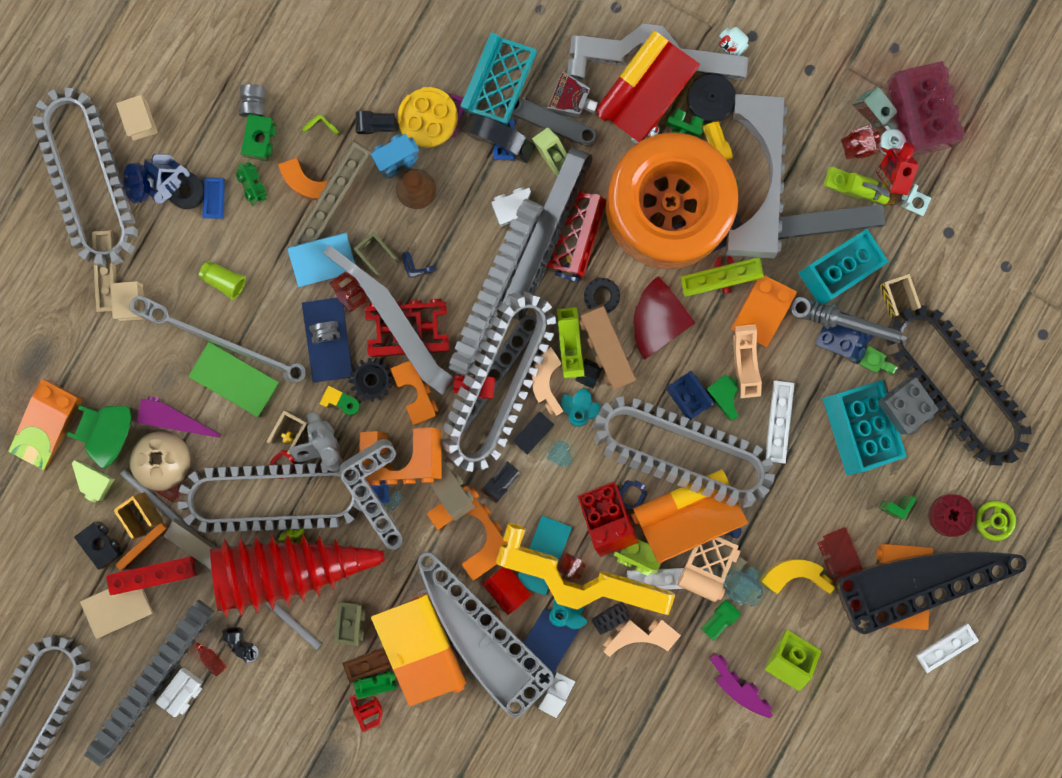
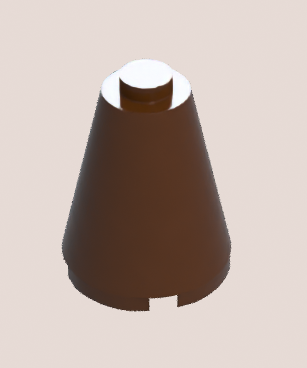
M411 169L404 172L396 184V194L399 201L404 206L412 209L427 207L434 199L436 193L434 179L429 173L420 169Z

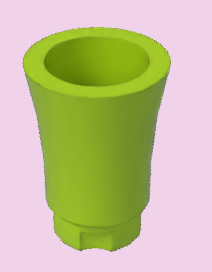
M211 261L205 262L198 274L200 279L223 293L231 301L238 297L246 282V276L235 273Z

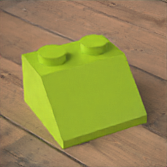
M786 630L771 653L765 670L800 692L812 679L821 650L791 631Z

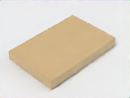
M107 589L80 601L96 639L153 614L143 589L112 596L109 595V590Z

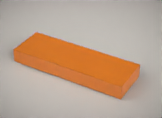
M166 523L158 524L116 563V567L120 571L127 569L167 531L169 526Z

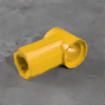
M719 121L703 126L702 130L706 142L715 147L726 160L732 159L730 145L725 141Z

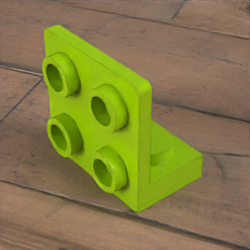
M637 539V544L622 549L621 553H614V556L618 557L617 562L629 567L635 565L637 566L636 571L648 576L651 573L657 575L662 562L658 564L649 544Z

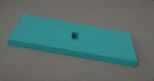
M541 516L529 549L554 556L560 560L572 527ZM519 572L517 578L527 589L546 595L549 587L543 578Z

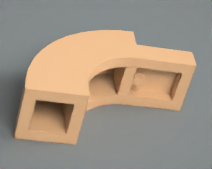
M550 347L546 353L541 355L544 357L541 365L538 363L535 365L538 371L536 376L532 377V386L538 404L546 400L545 407L550 415L554 413L558 416L564 411L550 390L549 380L554 370L560 367L562 363Z

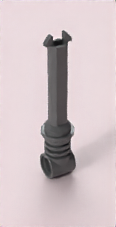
M802 297L796 298L791 304V312L794 316L811 320L812 322L816 321V323L821 322L827 329L840 325L900 343L901 340L907 342L909 340L908 337L902 336V331L842 314L839 308L836 307V304L825 305ZM802 303H806L807 310L801 314L799 306Z

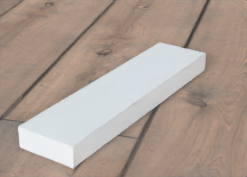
M773 381L765 460L770 458L772 462L786 463L795 383Z
M684 568L659 569L657 575L651 573L650 576L636 570H627V578L663 589H684L677 586Z

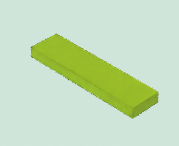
M760 257L681 276L683 294L687 297L764 278Z

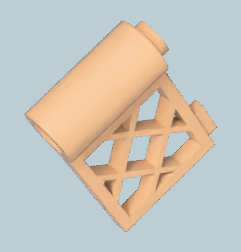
M720 537L711 540L714 546L712 548L703 550L702 545H699L692 549L677 583V586L713 602H716L717 599H722L725 593L723 583L731 563L737 562L741 552L737 550L738 545ZM726 545L732 548L730 555L722 559L718 547ZM715 549L719 560L709 564L705 552ZM702 554L706 566L698 568L691 565L694 557ZM720 562L723 569L721 577L713 575L710 566Z

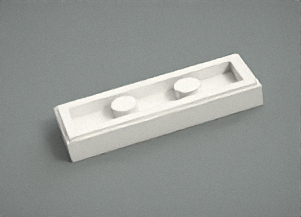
M965 623L915 656L925 672L929 673L979 640L969 624Z

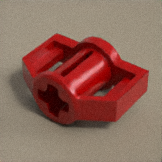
M354 695L349 700L361 731L365 733L380 726L383 709L378 698L371 696L374 700L358 707L356 702L362 699L357 700L356 695ZM379 713L378 719L367 724L364 723V719Z

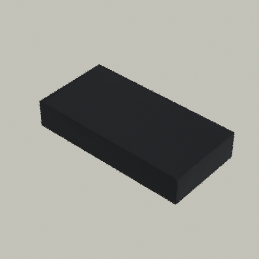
M539 411L516 436L513 442L528 455L551 430L554 424Z

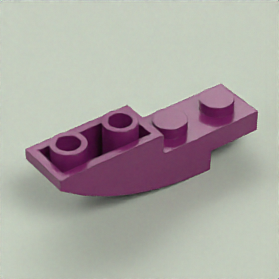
M713 653L708 657L720 673L714 680L731 698L754 713L768 718L773 716L770 712L772 707L766 699L761 700L757 694L760 691L753 682L749 684L745 680L739 685L740 678L734 671L729 672L726 668L728 662L722 655L717 656V654Z

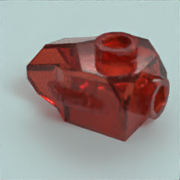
M870 124L855 129L848 136L842 138L841 143L846 159L854 157L862 159L876 154L880 149L879 143H881L879 131L875 132Z

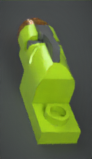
M835 167L828 168L823 187L857 200L865 199L884 206H892L898 196L897 193L889 192L883 182L855 172L848 173Z

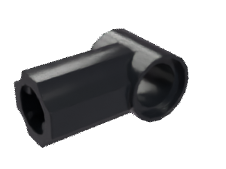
M357 111L355 113L357 134L395 132V113H373L371 111Z
M507 461L481 491L497 503L521 472Z

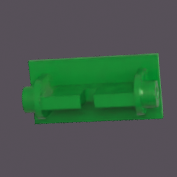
M248 162L243 166L240 163L236 169V177L238 182L242 183L246 200L250 201L252 206L256 204L258 199L259 202L267 200V193L262 182L254 184L255 180L260 179L255 165Z
M387 671L354 681L353 686L357 700L397 690L394 672Z

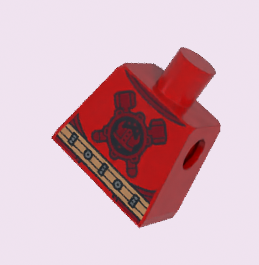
M905 142L902 149L890 148L876 170V174L891 193L908 195L916 175L918 163L912 156L916 147L909 142Z

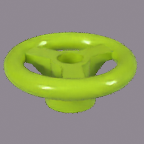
M989 501L983 504L977 511L975 523L977 530L984 538L991 541H1001L1009 537L1014 531L1016 517L1008 504L1002 501ZM995 507L994 514L990 519L982 522L983 513L988 508ZM1002 508H1003V509L1008 513V515H1009V518H1010L1009 527L1006 526V525H1007V522H1008L1007 517H1006L1004 514L1001 513ZM996 517L999 518V523L997 525L994 523V519ZM992 526L995 529H1001L1004 533L992 535L986 532L984 528Z

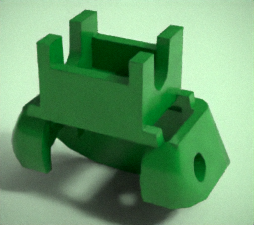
M79 405L78 409L84 411L76 433L68 432L67 436L84 442L86 454L101 468H108L119 455L126 440L131 423L132 407L104 406L103 409L97 411L90 407Z

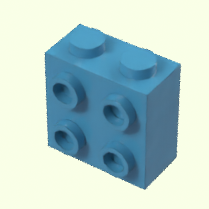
M398 134L391 138V142L385 146L381 144L375 147L371 156L383 178H392L399 173L398 170L406 167V169L417 163L419 149L413 137L408 138L406 134Z

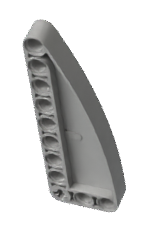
M423 552L418 558V566L433 606L452 643L471 672L502 709L511 717H520L552 685L554 680L553 673L433 553ZM424 556H430L433 559V564L425 567L422 565L421 559ZM444 570L447 572L448 577L445 581L437 580L436 573L438 571ZM454 585H459L462 588V593L458 596L453 595L450 591ZM470 599L475 600L477 603L476 608L468 610L465 607L466 601ZM483 614L491 616L492 619L489 624L485 625L480 622V617ZM500 628L506 631L505 637L497 639L494 636L495 631ZM518 643L521 647L518 653H511L509 651L511 644ZM533 658L535 660L534 666L531 668L525 667V659ZM541 673L544 675L548 673V680L539 681L541 679L539 675ZM527 687L535 689V694L532 697L524 695V690ZM513 702H518L521 705L520 709L516 712L509 709L510 704Z

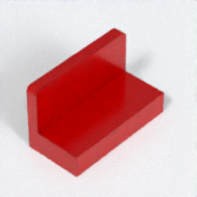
M500 568L482 583L507 615L515 611L531 597V593L509 568Z

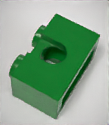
M248 114L241 148V155L243 157L268 162V157H271L273 153V145L270 144L271 137H275L277 132V125H275L272 118ZM263 134L265 135L264 141L261 143L256 142V137Z

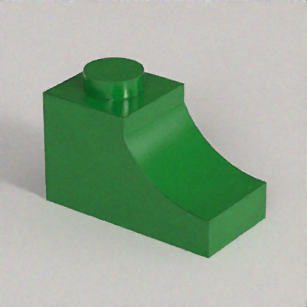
M724 374L705 391L710 394L712 400L728 420L733 421L739 416L734 407V395L739 390L736 387L738 383L731 375L728 377L727 374Z

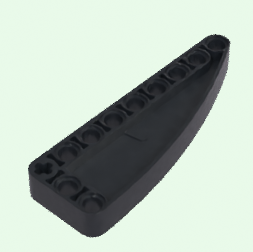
M958 551L916 555L875 564L842 575L836 580V589L853 630L861 634H868L1017 575L1026 569L1027 562L1021 555L1001 552ZM1016 558L1018 565L1013 569L1011 561ZM997 565L999 573L993 576L992 569ZM976 573L980 575V581L977 584L973 582V576ZM850 580L851 588L845 591L842 585L844 581ZM956 581H960L961 588L959 591L954 590V584ZM940 588L942 596L936 599L935 591ZM918 596L923 597V604L921 606H917L915 603ZM857 599L859 606L857 609L852 610L850 603L852 600ZM902 603L904 605V611L903 613L898 614L896 608L899 604ZM884 611L885 619L879 622L877 615L879 612ZM860 620L866 621V623L863 624L864 628L858 626L861 624Z

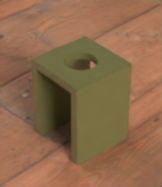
M373 231L354 250L374 274L380 278V274L362 255L361 251L376 239L395 263L399 261Z

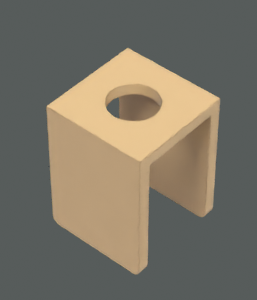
M142 95L116 103L126 134L129 137L131 136L133 141L158 133L148 102Z
M137 281L111 283L112 316L114 319L119 321L144 320L133 314L129 308L130 301L134 297H144L143 284ZM136 300L133 304L135 310L143 311L144 302Z

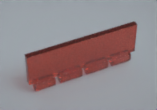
M846 527L824 535V540L817 542L822 556L827 554L831 556L824 559L829 574L838 573V576L832 578L835 589L836 580L840 576L862 569ZM850 580L844 581L842 585L845 591L851 588ZM857 599L851 601L850 607L852 610L857 609L859 602Z

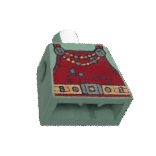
M879 87L865 91L852 104L873 127L884 126L886 130L896 129L899 125L892 118L897 113L896 108Z

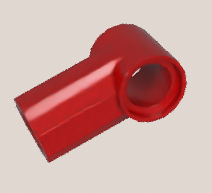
M455 376L453 384L454 394H458L461 387L467 391L470 390L471 387L463 383L465 377ZM486 377L477 398L493 399L495 378Z

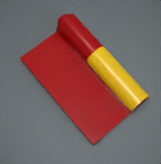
M653 30L595 110L598 113L596 115L604 122L609 119L637 142H640L648 136L701 64Z

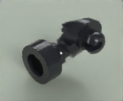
M230 627L222 631L223 640L228 643L229 648H232L231 652L235 653L237 657L243 659L246 663H251L257 659L259 651L253 643H240L244 638L242 628Z

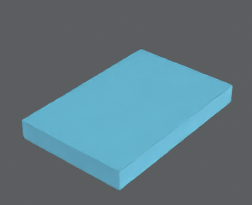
M347 232L287 248L298 287L349 274L323 254L328 245H330L355 264Z

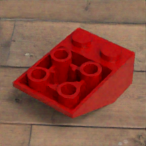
M615 481L578 495L593 547L600 557L638 543L632 522Z

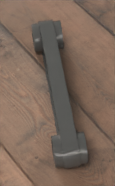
M518 97L517 103L519 107L513 110L512 116L543 129L549 128L553 133L588 147L595 143L597 135L591 127ZM584 133H590L592 134L593 139L591 141H585L582 138V135Z

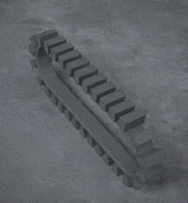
M201 600L196 601L194 606L189 608L186 613L187 617L184 620L181 618L176 624L178 628L175 633L170 632L166 638L169 640L167 644L163 642L158 649L161 651L159 655L155 653L150 660L153 662L151 666L147 664L142 671L145 673L143 677L139 675L135 681L137 685L135 687L131 686L127 694L129 696L127 698L123 697L119 705L121 707L119 709L115 708L111 716L113 718L111 720L107 719L103 725L105 729L99 730L95 736L97 741L94 740L89 745L87 752L84 754L85 757L100 767L114 754L115 746L122 744L125 740L123 736L127 731L131 732L135 726L133 722L139 721L142 716L141 711H146L149 707V700L153 701L157 696L156 690H161L165 685L164 679L168 680L173 674L171 672L172 668L176 669L181 663L178 660L180 657L184 658L188 653L186 649L194 645L196 641L193 639L196 636L199 638L203 632L201 628L210 622L215 610Z

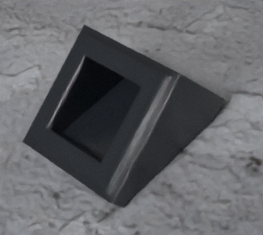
M585 358L583 362L584 376L576 377L575 380L593 389L603 367L599 368L597 363Z

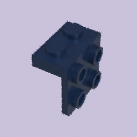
M836 325L833 328L830 327L829 329L823 326L816 344L823 349L842 355L850 362L858 365L859 360L864 357L868 341H871L873 335Z

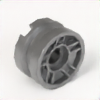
M337 321L310 326V332L313 333L312 343L327 342L341 338L340 332H337Z

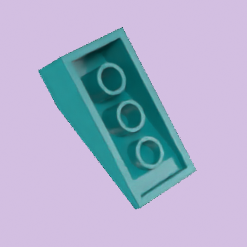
M865 229L798 272L815 300L825 304L889 263L868 229Z

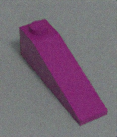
M148 396L147 400L141 399L136 423L221 438V433L170 405L160 402V398Z

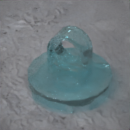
M751 566L746 573H729L723 583V586L727 588L726 594L741 605L744 602L750 603L752 607L758 605L764 595L763 589L757 581L761 572Z

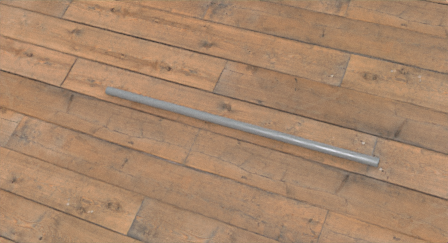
M124 469L120 473L140 493L146 492L153 505L171 521L176 518L196 532L148 488L142 486L128 470ZM267 602V603H264L265 605H267V606L272 610V608L270 607V605L268 604V602ZM277 603L275 604L273 612L317 650L322 643Z

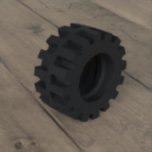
M608 278L594 279L585 289V305L588 309L599 306L600 304L596 303L593 295L597 289L605 288L611 295L610 301L604 304L608 314L619 304V287Z
M619 602L594 617L592 622L599 634L602 635L622 624L631 615L625 604Z

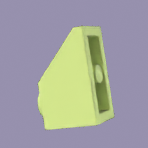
M546 128L533 137L532 140L541 156L558 177L567 153L559 138L549 128Z
M74 460L72 466L80 492L86 494L85 498L92 502L103 501L115 479L80 460Z

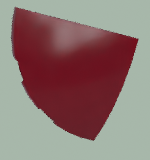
M659 276L645 288L634 312V339L643 359H647L695 324L690 314Z

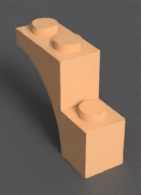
M661 618L658 621L654 620L647 628L649 630L648 633L644 632L630 619H627L616 627L617 633L613 637L609 636L605 640L603 652L610 657L621 647L636 642L652 643L669 651L681 635Z

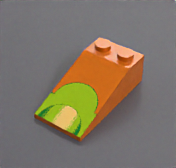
M41 379L30 399L8 452L42 470H46L83 398L49 380Z

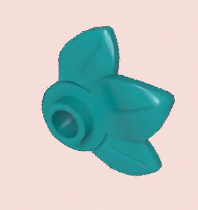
M586 388L580 389L574 397L563 394L561 398V408L568 415L569 422L575 427L584 426L589 419L597 417L600 412L601 404L591 402V394ZM576 414H581V415H582V418H581V419H577V418L575 417V415H576Z
M554 598L553 609L549 614V619L553 625L557 627L566 625L571 629H578L587 624V620L581 616L584 606L579 609H573L557 604ZM556 615H561L563 619H557Z

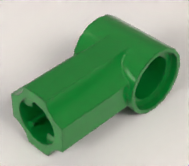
M725 599L700 629L714 641L727 626H731L740 617L741 612Z

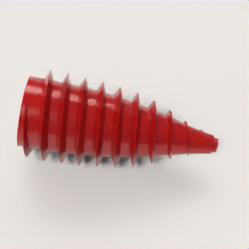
M288 533L284 543H277L272 534L269 542L261 544L256 535L253 545H245L240 537L237 546L231 547L224 538L222 548L210 549L217 611H223L227 618L229 610L237 608L243 617L247 606L252 605L258 614L263 603L268 602L274 611L277 600L283 599L289 607L291 597L299 595L302 601L305 602L306 593L314 590L318 597H320L322 587L329 584L334 590L335 582L343 578L348 581L349 576L381 565L382 562H385L384 552L379 550V548L353 547L351 544L349 547L338 545L336 540H334L332 545L323 544L320 536H318L315 544L308 543L304 534L299 543L292 542Z

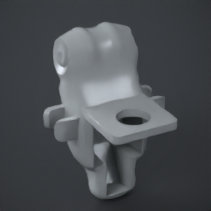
M317 412L309 413L307 415L309 443L289 448L290 453L297 462L321 457L326 469L337 473L340 470L343 459L339 455L340 446L334 437V429L329 422L322 421L321 416ZM300 451H307V452H308L307 454H304V455H299V454H297V453L300 452Z

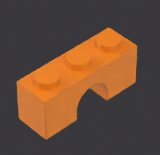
M411 361L390 368L398 388L410 385L417 390L418 396L416 401L406 406L412 424L415 426L437 417L435 412L439 410L435 400L430 401L428 393L431 392L429 385L422 381Z

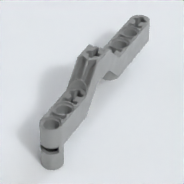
M642 24L621 41L587 36L571 37L569 55L574 57V59L568 60L567 75L576 80L584 79L586 61L626 65L627 57L642 47L653 30L701 64L693 75L718 74L726 79L745 80L747 76L749 60L747 57L682 49L667 30L659 25Z

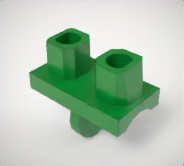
M678 108L674 111L672 117L669 116L666 126L675 129L671 133H684L700 138L703 132L701 129L703 125L702 118L693 116L690 124L685 123L683 119L686 112Z

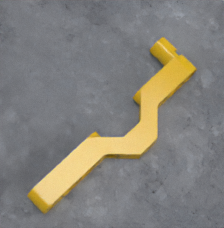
M508 523L503 537L506 544H501L496 563L505 568L543 578L557 604L579 609L604 596L668 615L670 613L676 594L660 587L605 571H600L597 578L584 585L563 580L556 568L559 560L554 556L521 547L525 528L518 524Z

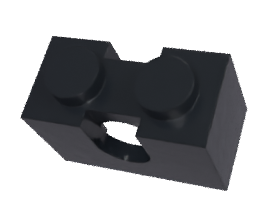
M93 522L74 536V538L96 568L100 570L104 569L123 553L120 551V544L115 539L111 540L107 535L109 530L105 524ZM98 539H102L105 543L104 548L101 550L97 547Z

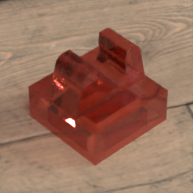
M566 553L558 571L572 579L580 578L581 575L577 572L580 567L585 568L586 564L579 558Z

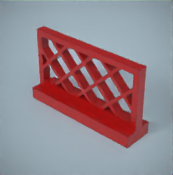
M579 192L578 198L574 202L579 213L571 218L568 216L564 225L569 224L573 232L565 237L561 233V239L557 241L555 246L556 248L563 243L567 251L557 256L555 250H553L555 259L550 261L546 267L584 278L606 200L601 195ZM584 198L589 199L588 207L581 211L578 202ZM581 216L584 221L583 225L575 230L572 221ZM576 236L578 240L577 245L570 249L566 241ZM568 255L572 259L570 268L563 267L560 262L561 259Z

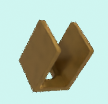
M146 492L132 496L114 509L115 514L132 540L146 534L129 507L135 503L149 527H154L164 522Z

